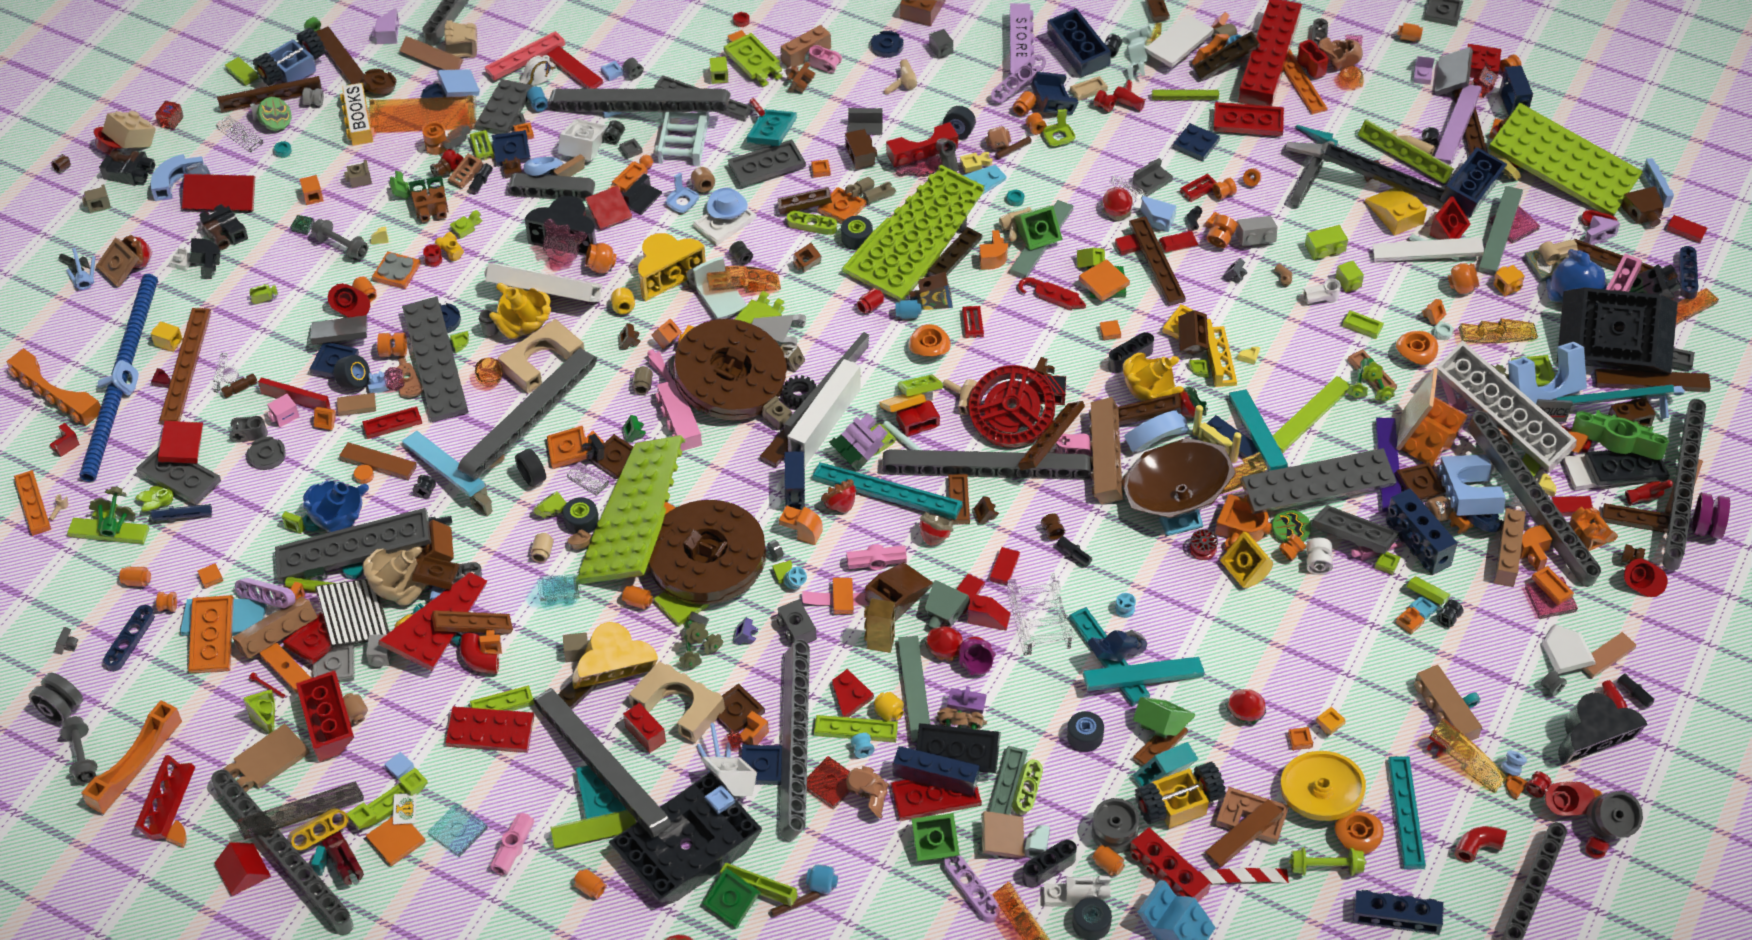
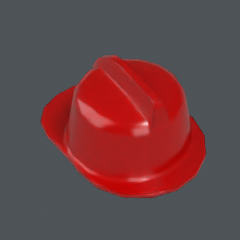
M96 127L93 130V134L96 137L95 145L99 150L110 154L112 150L122 148L102 132L103 127Z
M336 284L328 292L327 298L330 307L347 317L365 316L370 311L371 304L368 296L348 284Z
M1642 558L1635 559L1624 566V580L1626 584L1642 595L1657 597L1666 590L1668 585L1666 573L1648 560Z
M1583 782L1553 783L1545 793L1547 807L1556 815L1561 816L1586 814L1589 803L1595 797L1594 791Z

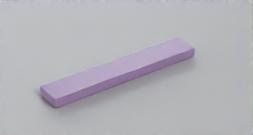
M1469 85L1463 87L1434 156L1446 164L1451 165L1482 91L1481 86Z

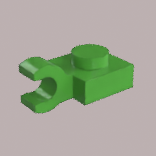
M396 170L395 177H390L392 194L408 199L411 195L409 185L403 180V173Z

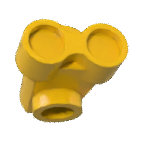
M452 232L446 233L444 237H439L434 242L441 250L443 249L447 252L448 259L451 261L459 260L464 253L463 248L456 241L457 237Z

